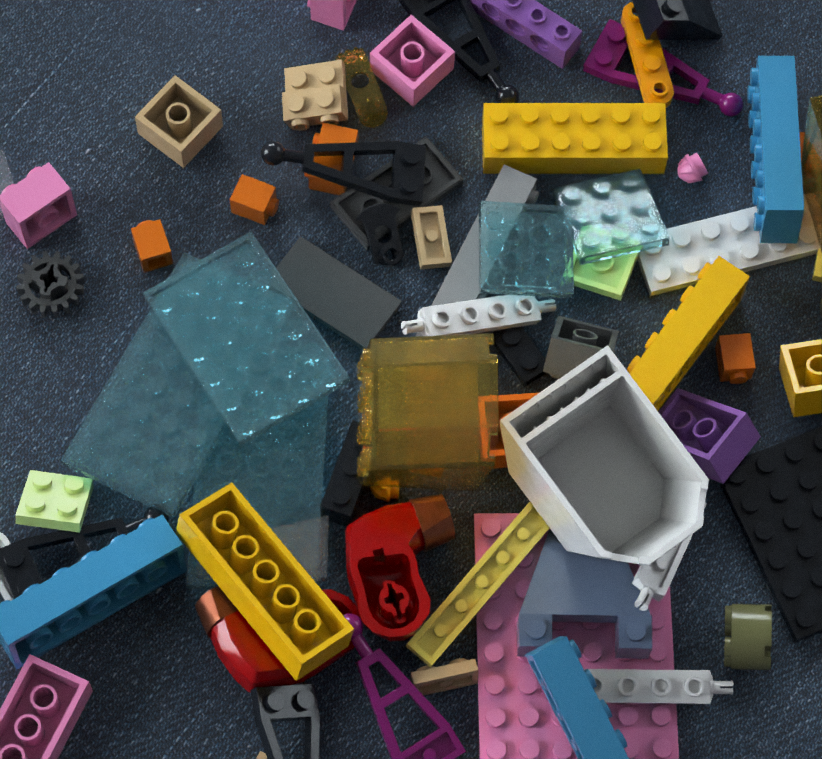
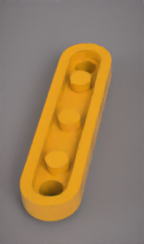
M630 2L623 8L621 24L625 30V38L644 103H665L667 108L671 104L674 89L660 40H646L639 18L633 14L637 13L634 4ZM654 89H661L663 93H658Z

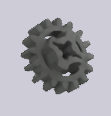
M43 251V258L40 260L35 255L31 256L33 264L30 266L23 263L22 268L25 274H17L20 284L16 288L18 295H22L20 299L23 306L29 304L28 307L32 314L40 309L42 318H45L48 312H53L54 317L58 318L59 310L61 309L67 314L70 313L69 305L72 303L78 306L80 302L77 295H84L85 293L82 286L85 283L84 275L79 274L81 272L80 265L78 263L73 264L72 258L69 255L62 260L59 251L55 252L54 257H49L47 251ZM61 271H65L71 280H68L67 276H62ZM31 289L40 294V299L33 295Z

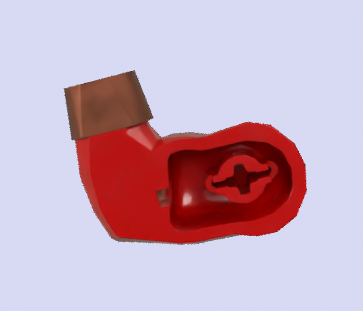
M442 494L409 499V502L383 506L362 515L346 527V571L349 587L357 605L361 621L378 637L388 641H404L416 634L430 614L431 599L419 575L416 555L422 550L427 552L455 539V529L451 513Z
M219 586L207 591L195 604L198 616L208 638H211L219 659L234 680L250 693V690L256 687L285 686L304 682L345 656L354 648L350 640L347 648L296 681ZM331 589L322 590L342 615L350 613L359 616L357 605L348 596Z

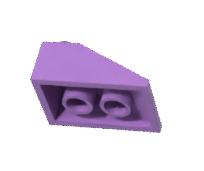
M679 388L676 389L658 411L705 475L722 484L725 483L761 437L746 412Z

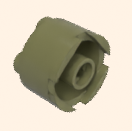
M732 603V606L725 605V636L731 637H725L724 667H731V669L771 671V604Z

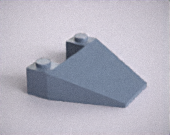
M549 530L518 616L517 656L526 657L525 654L551 641L552 622L615 623V658L648 659L652 651V616L649 609L642 611L639 610L640 606L638 608L635 607L634 603L641 591L632 584L634 575L627 562L566 551L554 533Z

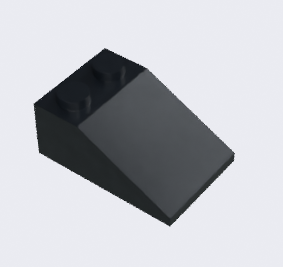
M632 0L646 40L720 39L722 37L710 0Z

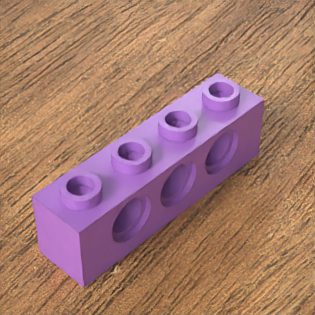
M470 0L478 15L561 69L566 66L580 48L582 30L535 0Z

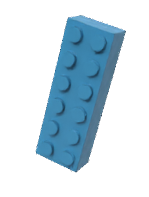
M758 56L756 68H751L750 85L747 88V103L751 104L752 110H749L748 126L753 128V135L750 136V154H754V161L751 162V179H755L756 185L752 191V203L757 205V213H754V231H759L760 243H797L804 214L795 56Z
M163 514L155 519L149 518L129 534H121L115 537L108 546L101 550L87 553L80 562L73 566L57 570L52 575V578L45 582L29 586L22 595L12 601L6 600L1 602L0 644L16 670L23 667L29 654L37 658L186 572L187 567L183 544Z

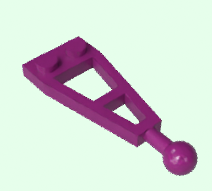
M609 19L586 59L583 71L609 83L640 90L636 75L617 71L628 51V45L622 24ZM662 48L669 75L671 76L674 71L696 86L692 90L673 85V99L698 105L703 98L718 105L724 115L731 117L738 115L742 111L743 100L738 94L730 92L724 95L708 88L709 79ZM654 89L658 93H663L661 89Z
M350 613L343 615L354 628L351 642L362 658L355 663L390 758L455 759L466 752L447 720L380 648L372 651L362 634L363 622L361 618ZM375 662H378L399 685V687L381 698L369 666ZM407 694L438 729L401 752L384 708Z

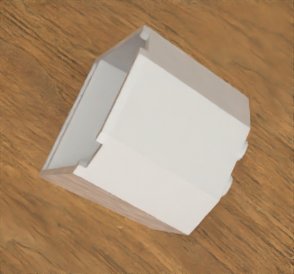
M608 345L500 420L509 474L566 551L649 566L703 526L705 499L709 484L708 477Z

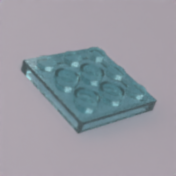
M640 169L553 188V198L580 265L669 245L670 237Z
M481 201L479 203V293L572 298L574 295L572 206Z

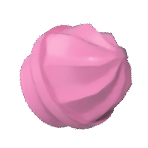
M697 152L691 156L686 154L678 163V176L687 183L702 181L701 177L708 174Z

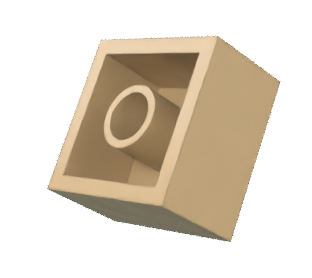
M176 75L135 116L138 134L183 168L223 127L221 109Z

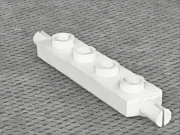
M533 291L434 305L422 307L418 311L417 320L402 321L401 329H404L402 333L405 335L421 332L426 341L528 326L539 323L542 320L541 313L555 312L556 304H554V299L537 301Z
M692 535L649 566H639L632 581V584L641 591L634 603L636 608L640 606L639 610L646 611L652 598L659 602L666 595Z
M588 669L596 681L597 687L594 688L598 699H603L606 703L711 704L713 694L733 695V688H720L732 687L733 681H713L710 670Z

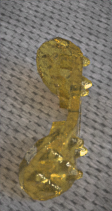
M354 47L351 51L346 49L345 53H339L335 60L342 59L345 63L346 87L357 116L364 126L370 128L377 127L383 124L388 115L383 95L364 50ZM358 74H364L369 78V83L364 88H356L352 85V79Z

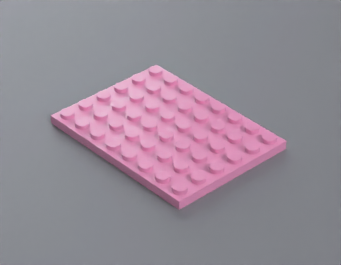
M519 513L474 514L475 564ZM549 530L476 614L479 759H578L527 658L517 656L518 616ZM628 563L635 577L640 565ZM670 586L666 595L659 602L652 598L648 606L652 616V651L648 659L615 658V623L552 622V640L558 636H565L568 640L573 639L581 652L582 657L579 658L583 669L674 670ZM607 703L612 713V717L609 720L614 730L619 729L627 742V747L624 750L629 759H679L676 704Z

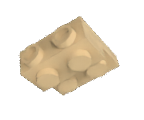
M342 59L284 68L285 92H282L283 121L290 129L302 131L309 129L312 125H322L323 122L337 125L339 121L348 120L345 63Z

